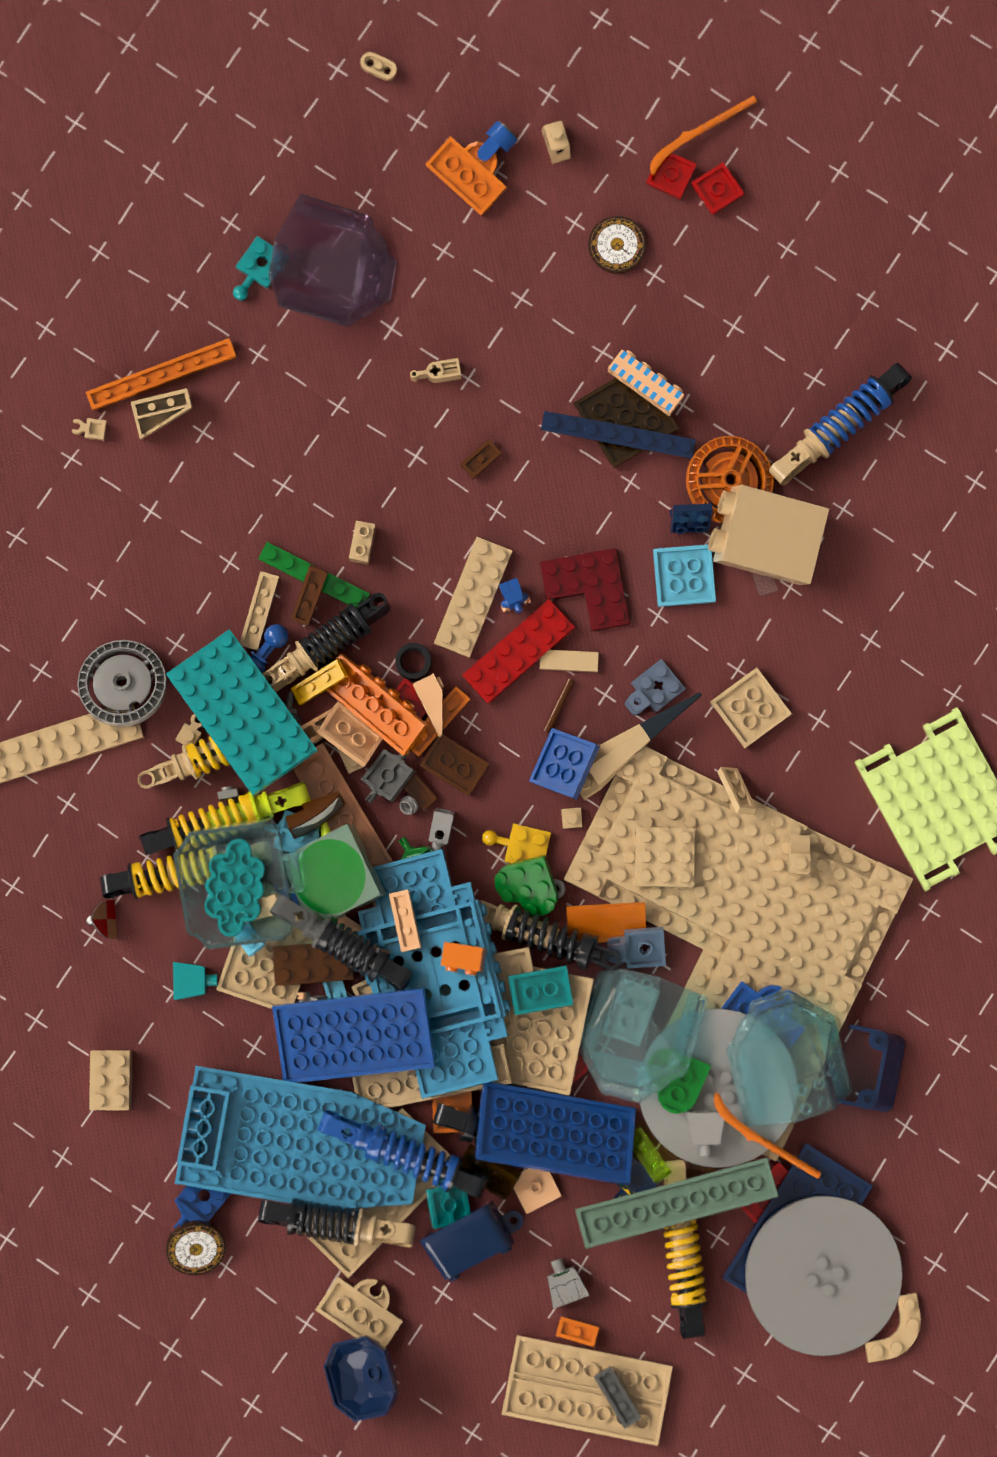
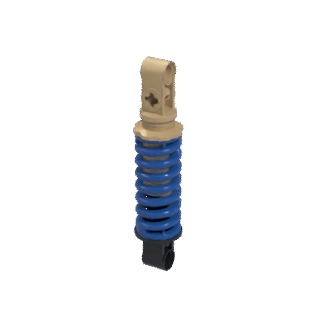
M895 363L881 377L869 376L867 384H861L859 390L852 392L851 397H845L843 403L836 405V410H830L828 416L821 417L820 423L816 422L811 428L805 429V439L799 440L795 448L776 461L770 467L769 473L783 486L789 483L794 476L810 463L814 464L819 456L825 459L830 457L834 450L833 445L839 448L841 447L840 439L843 441L849 440L848 432L855 435L857 433L856 426L864 428L865 425L861 419L862 417L867 422L872 421L869 411L874 415H879L880 410L887 409L894 404L892 395L911 381V374L900 363Z

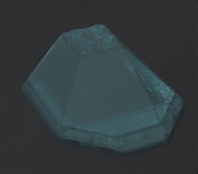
M619 969L598 972L588 1005L579 1053L601 1093L639 1103L646 1099L645 1097L663 1089L678 1077L681 1078L686 1075L708 997L660 977Z
M789 989L751 1002L748 1007L749 1011L745 1018L741 1020L731 1044L729 1043L726 1049L745 1125L755 1126L796 1122L835 1109L853 1089L834 1015Z

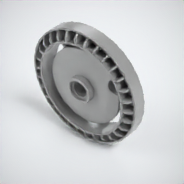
M116 640L98 647L85 659L78 675L77 685L84 707L95 719L110 726L128 727L147 720L157 711L166 694L167 678L162 662L150 648L135 641ZM123 653L134 654V655L140 656L141 658L145 659V661L142 662L141 660L137 659L136 657H133V656H130V655H117V656H113V655L123 654ZM151 665L153 668L150 671L147 668V666ZM155 675V687L151 697L143 706L132 711L133 703L141 704L147 698L151 689V677ZM91 679H93V689L97 699L105 707L115 710V713L105 711L94 703L89 689ZM120 681H127L126 685L122 687L118 686V683ZM120 711H127V713L120 714Z

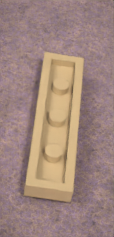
M260 571L240 639L242 647L255 651L259 650L279 576Z

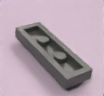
M611 1366L594 1375L596 1382L624 1429L642 1419Z

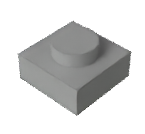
M233 786L221 788L222 791L217 792L220 801L238 798L239 796L238 789H233Z

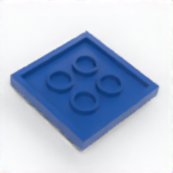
M552 728L529 782L577 800L600 746Z

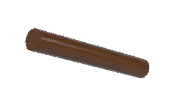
M567 678L542 731L550 733L574 684L573 680Z

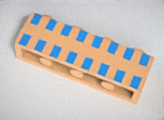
M621 350L608 367V372L670 417L684 397L683 390L675 384L672 386L666 382L667 378L662 374H655L647 363H640L635 359L636 356L632 352Z

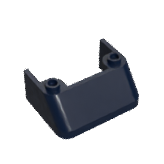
M848 1025L847 1029L870 1033V1046L875 1050L883 1051L876 1090L864 1089L860 1091L857 1102L834 1098L833 1102L879 1112H888L894 1106L905 1041L896 1034Z

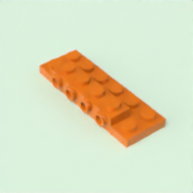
M340 653L336 660L340 659L348 677L326 691L402 756H406L427 727V724L416 715L417 712L413 710L414 705L407 700L402 701L399 698L400 693L393 688L389 690L382 678L378 676L375 678L370 674L372 670L364 664L362 666L356 665L345 654Z

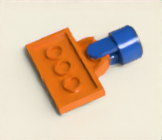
M496 121L486 132L489 138L485 143L474 142L465 149L450 136L425 164L427 168L481 216L507 189L494 176L498 166L496 152L501 148L507 153L518 141V137L501 121Z

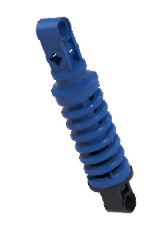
M325 1110L318 1126V1130L321 1133L354 1145V1149L360 1148L365 1151V1159L379 1162L381 1158H384L383 1164L385 1166H389L391 1162L394 1163V1170H399L403 1166V1173L408 1174L412 1170L414 1178H418L423 1171V1182L425 1183L430 1180L431 1176H434L433 1186L436 1187L440 1184V1187L447 1193H449L452 1187H455L472 1196L481 1197L489 1179L480 1172L461 1166L462 1157L450 1155L445 1161V1152L441 1150L435 1157L436 1149L433 1146L425 1153V1143L421 1142L417 1147L414 1138H411L408 1142H406L404 1134L396 1138L397 1133L395 1130L386 1134L388 1130L380 1123L375 1128H372L365 1122L362 1125L336 1112ZM347 1128L351 1129L349 1134L346 1133Z

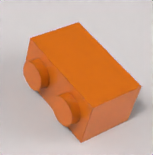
M444 942L440 966H446V971L457 972L459 968L465 969V974L477 975V972H483L486 949Z

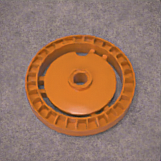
M736 436L718 437L707 442L695 452L686 472V488L692 503L709 504L704 498L701 489L707 499L717 507L724 490L730 492L731 487L737 485H745L757 489L758 477L753 464L749 461L750 458L754 461L760 473V490L772 493L774 480L773 476L769 473L771 465L766 455L754 443ZM721 448L736 449L735 452H722L713 456L705 464L708 469L707 473H699L703 460L710 452ZM740 451L744 452L746 456L739 454ZM727 476L733 478V485L727 483ZM712 506L711 520L722 524L724 514L718 513V509Z

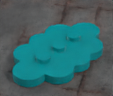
M244 839L230 841L225 854L213 856L209 863V871L212 875L205 883V889L209 894L204 904L205 911L210 917L218 919V929L227 937H234L240 934L243 930L244 922H251L257 919L261 912L258 900L265 891L264 885L260 881L265 874V865L259 858L252 857V848Z

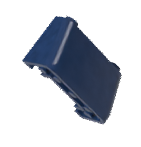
M493 1200L419 1240L444 1280L449 1279L450 1282L459 1278V1273L499 1252L503 1255L511 1251V1246L515 1243Z

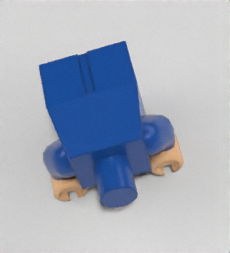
M517 578L499 584L504 598L501 602V608L504 613L515 609L516 613H521L523 611L522 605L531 602L528 593H522Z

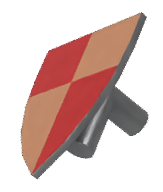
M115 900L102 901L96 906L92 915L87 918V924L93 925L103 937L117 939Z

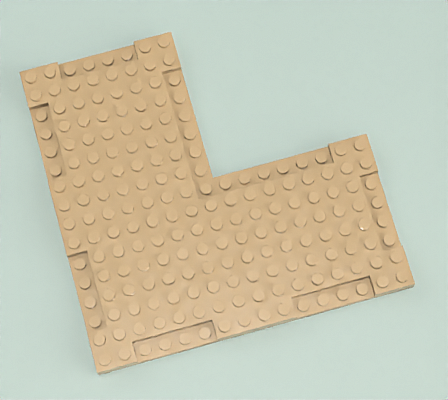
M645 746L615 775L564 877V881L610 904L645 902L647 922L657 927H663L665 931L703 949L665 1028L678 1018L689 1013L705 1009H720L741 981L756 992L769 985L781 986V990L773 996L774 1001L778 1003L784 1000L785 993L788 992L791 995L793 1009L789 1017L805 1030L788 1051L795 1069L797 1096L791 1120L784 1133L775 1143L783 1149L793 1124L826 1056L829 1054L913 878L854 851L755 800L753 802L757 809L754 814L736 813L723 785ZM636 827L695 828L694 887L635 886ZM791 834L810 836L811 858L809 875L788 874ZM638 1081V1083H637V1085H636V1087H635V1089H634V1090L637 1091V1092H639V1091H638L639 1081ZM769 1149L763 1153V1155L775 1161L779 1157V1155Z

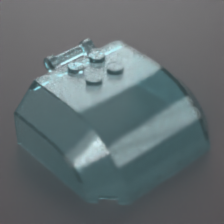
M272 818L225 824L191 831L173 854L186 932L204 943L203 945L208 949L284 940L292 935V925L272 915L244 923L240 934L234 937H227L218 929V919L210 917L204 907L205 901L209 896L205 889V883L212 875L209 871L210 860L217 854H225L227 845L234 839L246 840L252 848V857L259 858L265 865V874L260 880L265 890L262 897L277 893L278 896L281 894L291 899V893L305 891L298 858H300L299 852L284 854L281 834ZM285 860H290L294 881V886L289 887Z

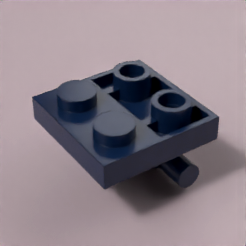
M712 503L673 505V509L669 510L671 533H703L709 531L713 511Z

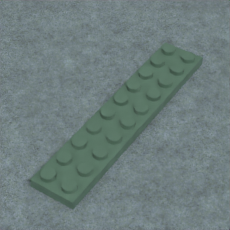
M764 1158L575 1209L585 1248L588 1249L778 1197L768 1159Z

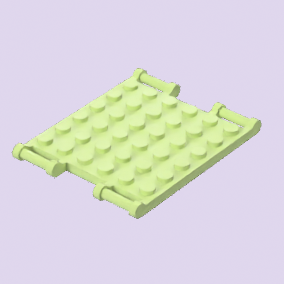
M957 707L952 709L951 713L930 724H924L923 729L929 740L896 757L891 745L888 743L876 753L862 760L858 759L855 761L858 771L925 892L946 878L960 874L953 859L986 842L993 855L997 854V843H994L992 838L997 836V779ZM956 719L957 725L935 736L933 730ZM888 755L890 759L888 762L869 772L866 771V766ZM947 863L949 869L928 880L925 879V874Z

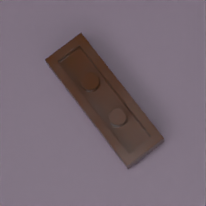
M313 565L309 566L291 620L306 626L310 625L326 582L328 571Z

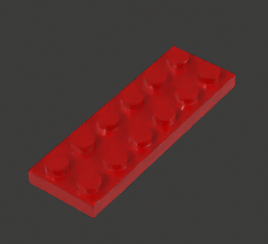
M548 599L462 676L487 704H490L539 661L544 654L572 632L575 627Z

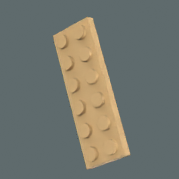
M476 537L434 641L435 645L470 658L513 552L512 550Z

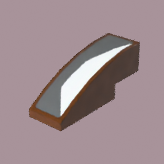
M337 791L303 803V811L286 816L288 829L293 838L296 839L315 830L333 817L345 805L340 792Z

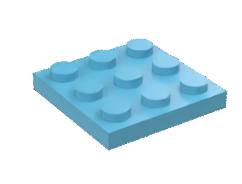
M708 545L653 549L658 607L716 602L712 551L708 550Z

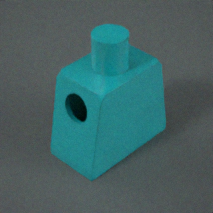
M173 962L174 1000L207 994V986H218V974H207L205 966Z

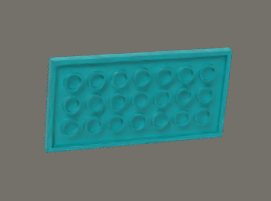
M230 629L166 673L253 797L318 751Z

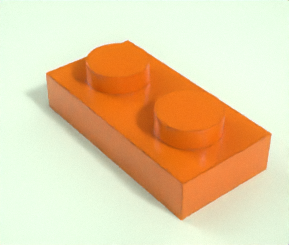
M561 1316L556 1336L594 1347L599 1327Z

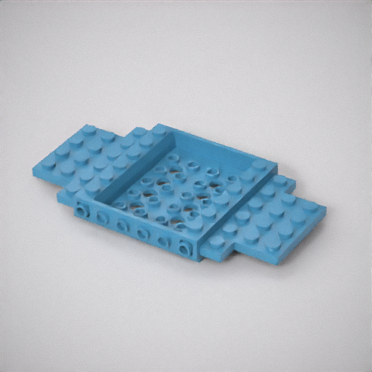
M444 849L373 867L387 895L375 900L376 907L358 911L362 928L361 931H358V935H364V941L367 938L371 939L370 946L373 942H376L378 944L377 947L382 946L387 950L390 949L389 959L394 962L396 956L404 958L403 967L414 974L405 990L425 988L432 992V998L427 1001L436 1067L415 1070L422 1099L499 1080L490 1041L509 1036L504 1017L509 1016L508 1012L511 1011L508 999L505 1000L503 992H506L504 981L500 980L501 966L499 961L495 960L494 954L497 953L495 943L491 942L490 939L492 929L490 923L486 922L485 915H487V909L485 904L475 899L471 882L452 886ZM409 890L422 948L401 952L389 894ZM453 941H458L461 945L485 948L486 955L483 972L471 975L465 974V969L459 968L457 972L446 971V966H440L442 954L435 958L431 954V949L434 946H439L443 953L444 942L452 943ZM415 951H420L423 954V959L420 962H415L412 958ZM367 974L365 975L367 985L371 986V994L400 991L380 977H377L371 983L368 980ZM464 979L470 983V988L467 991H462L459 988V983ZM445 984L451 988V993L448 996H443L440 992V988Z

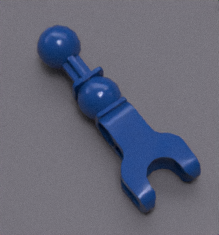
M280 624L271 625L266 629L264 634L265 643L257 653L251 651L252 655L249 656L261 673L265 672V665H269L265 660L274 648L283 647L288 641V631Z

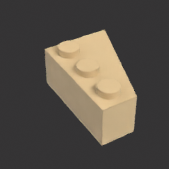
M187 388L131 402L140 440L145 439L193 409L189 389Z

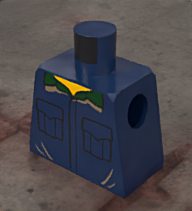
M632 1156L630 1184L628 1186L616 1184L621 1189L614 1198L653 1189L661 1181Z

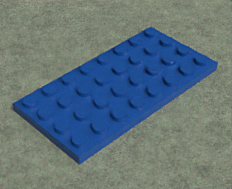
M425 988L272 1006L283 1081L297 1083L436 1067Z
M493 1082L482 1084L475 1159L628 1186L631 1181L636 1108Z

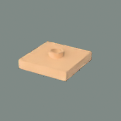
M528 1168L520 1172L522 1174L514 1186V1190L526 1214L562 1196L550 1172Z

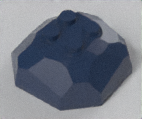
M367 1335L336 1342L332 1345L323 1368L334 1406L354 1422L387 1415L395 1405L399 1392L396 1373L388 1350L379 1341Z

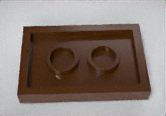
M443 735L440 738H436L419 766L469 797L489 766V763Z

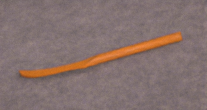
M751 96L691 131H684L680 137L655 155L650 166L652 176L655 175L661 163L673 151L699 134L757 102L755 96Z
M715 1093L714 1104L717 1112L727 1123L742 1133L747 1141L759 1143L816 1179L820 1177V1171L740 1122L727 1109L719 1093Z

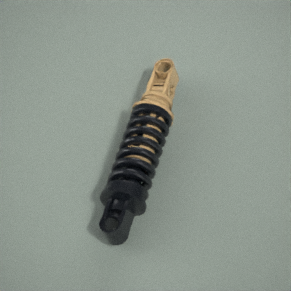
M481 900L487 909V915H485L486 922L490 923L493 931L502 932L503 940L514 942L518 939L519 945L524 946L528 943L529 949L537 947L540 953H544L547 950L548 956L553 957L557 954L558 960L566 958L569 964H573L577 960V966L584 971L587 970L590 963L610 971H617L622 966V959L617 952L597 945L598 935L585 932L580 940L577 938L579 934L578 929H574L570 936L567 935L569 931L568 925H565L561 932L558 921H555L552 926L549 925V918H545L543 922L539 921V914H535L534 918H531L529 910H526L523 915L518 905L508 909L505 908V905L500 904L497 907ZM612 956L618 958L615 966L607 964L608 959Z

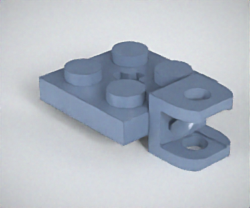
M660 659L631 682L636 691L625 701V706L632 715L640 714L648 706L656 713L686 688L665 662ZM654 682H661L663 690H655Z
M663 927L624 930L623 937H613L607 940L608 949L620 955L622 963L626 962L627 969L666 966ZM647 944L650 948H647V951H643L640 946ZM612 956L609 958V961L617 963L618 958Z

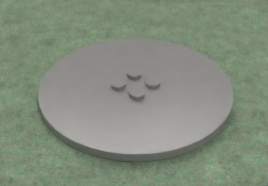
M717 1008L689 1013L678 1018L660 1032L644 1056L639 1074L638 1091L640 1106L646 1123L664 1147L688 1162L706 1167L739 1165L757 1158L768 1150L757 1142L747 1141L742 1133L724 1120L720 1145H712V1156H700V1145H693L691 1142L687 1111L679 1114L666 1111L658 1100L659 1086L652 1082L648 1075L647 1065L651 1055L659 1048L667 1047L676 1049L711 1065L698 1098L690 1110L717 1111L714 1104V1095L717 1092L727 1109L740 1122L772 1143H776L786 1130L794 1112L797 1081L795 1069L787 1049L770 1028L750 1015L730 1009Z
M835 1196L804 1198L777 1211L757 1233L746 1262L745 1282L747 1296L760 1324L783 1345L810 1355L829 1356L842 1354L854 1350L871 1340L890 1319L897 1305L902 1285V1265L899 1251L887 1227L865 1207L853 1201Z

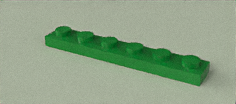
M266 542L258 560L303 583L309 566L312 565ZM328 573L322 590L323 593L347 605L352 603L356 607L370 596V593Z

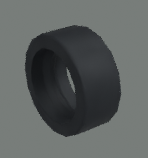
M408 643L398 650L395 664L399 674L404 678L420 680L430 672L432 657L429 650L423 645ZM412 650L419 651L425 658L423 669L417 673L408 672L402 665L403 656Z

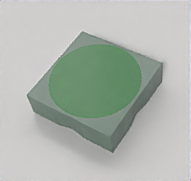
M345 824L279 858L301 907L312 914L318 912L320 917L325 919L332 915L338 920L351 910L363 907L387 895L375 869L367 858L365 847L354 824Z

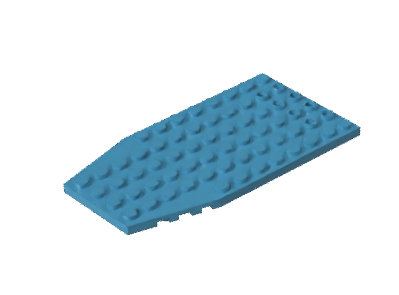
M196 1066L193 1084L190 1086L181 1136L175 1184L285 1203H292L293 1198L304 1200L306 1206L309 1201L313 1202V1207H315L316 1203H320V1209H322L323 1204H327L328 1210H330L331 1205H335L337 1210L339 1206H342L343 1209L347 1207L353 1209L412 1204L417 1178L413 1177L412 1170L408 1174H404L403 1166L399 1170H394L393 1162L389 1166L383 1164L384 1158H381L379 1162L365 1159V1151L360 1148L354 1149V1145L321 1133L318 1130V1126L325 1110H330L362 1125L365 1122L372 1128H375L380 1123L388 1130L386 1134L395 1130L397 1133L396 1138H399L401 1134L406 1136V1142L414 1138L418 1147L423 1142L426 1125L352 1092ZM347 1128L346 1133L349 1134L351 1129Z

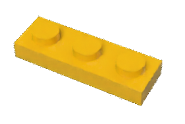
M340 659L335 660L293 686L291 690L298 704L304 705L347 678L348 675Z

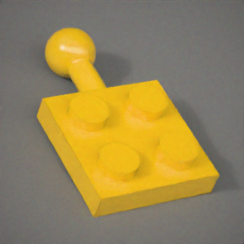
M513 823L509 839L497 836L494 831L488 830L483 833L482 841L488 846H492L495 843L507 846L504 862L514 863L543 855L546 856L551 832Z

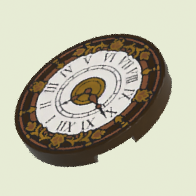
M622 216L608 217L600 221L590 234V256L606 272L613 274L626 273L636 267L645 254L646 240L644 233L639 225L629 218Z
M201 1220L183 1223L181 1227L169 1235L166 1242V1254L169 1263L174 1269L187 1275H201L213 1270L221 1263L226 1251L223 1234L212 1223Z

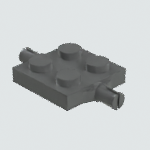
M383 749L361 779L372 790L365 799L367 802L372 804L378 795L385 797L390 802L395 800L415 773L404 761L408 754L402 756L399 753L397 756Z

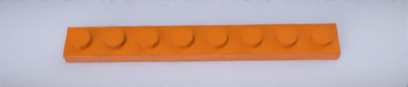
M228 338L86 391V395L92 410L95 411L236 358V354Z

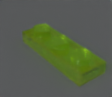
M641 1127L637 1128L634 1131L633 1151L652 1180L658 1184L670 1175L672 1171Z

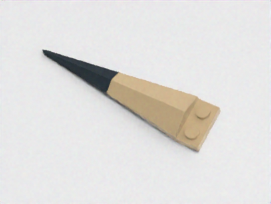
M697 693L600 744L599 751L581 789L580 795L586 800L600 791L642 748L698 700L702 694Z

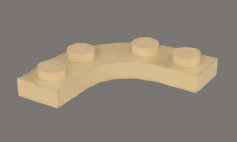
M916 1293L899 1296L897 1302L899 1325L891 1336L865 1343L869 1363L895 1358L912 1346L918 1336L921 1324Z

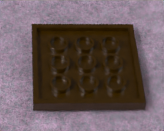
M617 378L612 379L573 403L582 418L670 435L679 430L671 415L669 417ZM596 441L613 469L644 451Z

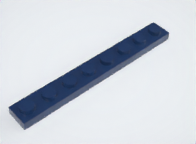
M544 411L541 431L689 459L693 457L696 439Z

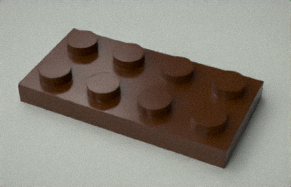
M312 943L272 947L275 986L354 980L353 967L348 968L346 964L340 963V959L336 961L333 956H328L327 952L323 953L320 949L312 948Z

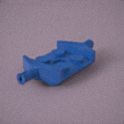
M186 1186L175 1199V1203L181 1213V1218L173 1227L177 1229L183 1223L194 1220L209 1222L231 1193ZM203 1190L210 1193V1198L207 1201L199 1199L198 1195Z

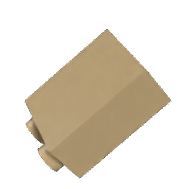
M745 485L733 486L730 492L724 490L718 503V513L724 514L721 530L714 528L712 531L708 550L715 552L713 559L715 563L797 585L811 584L829 508Z

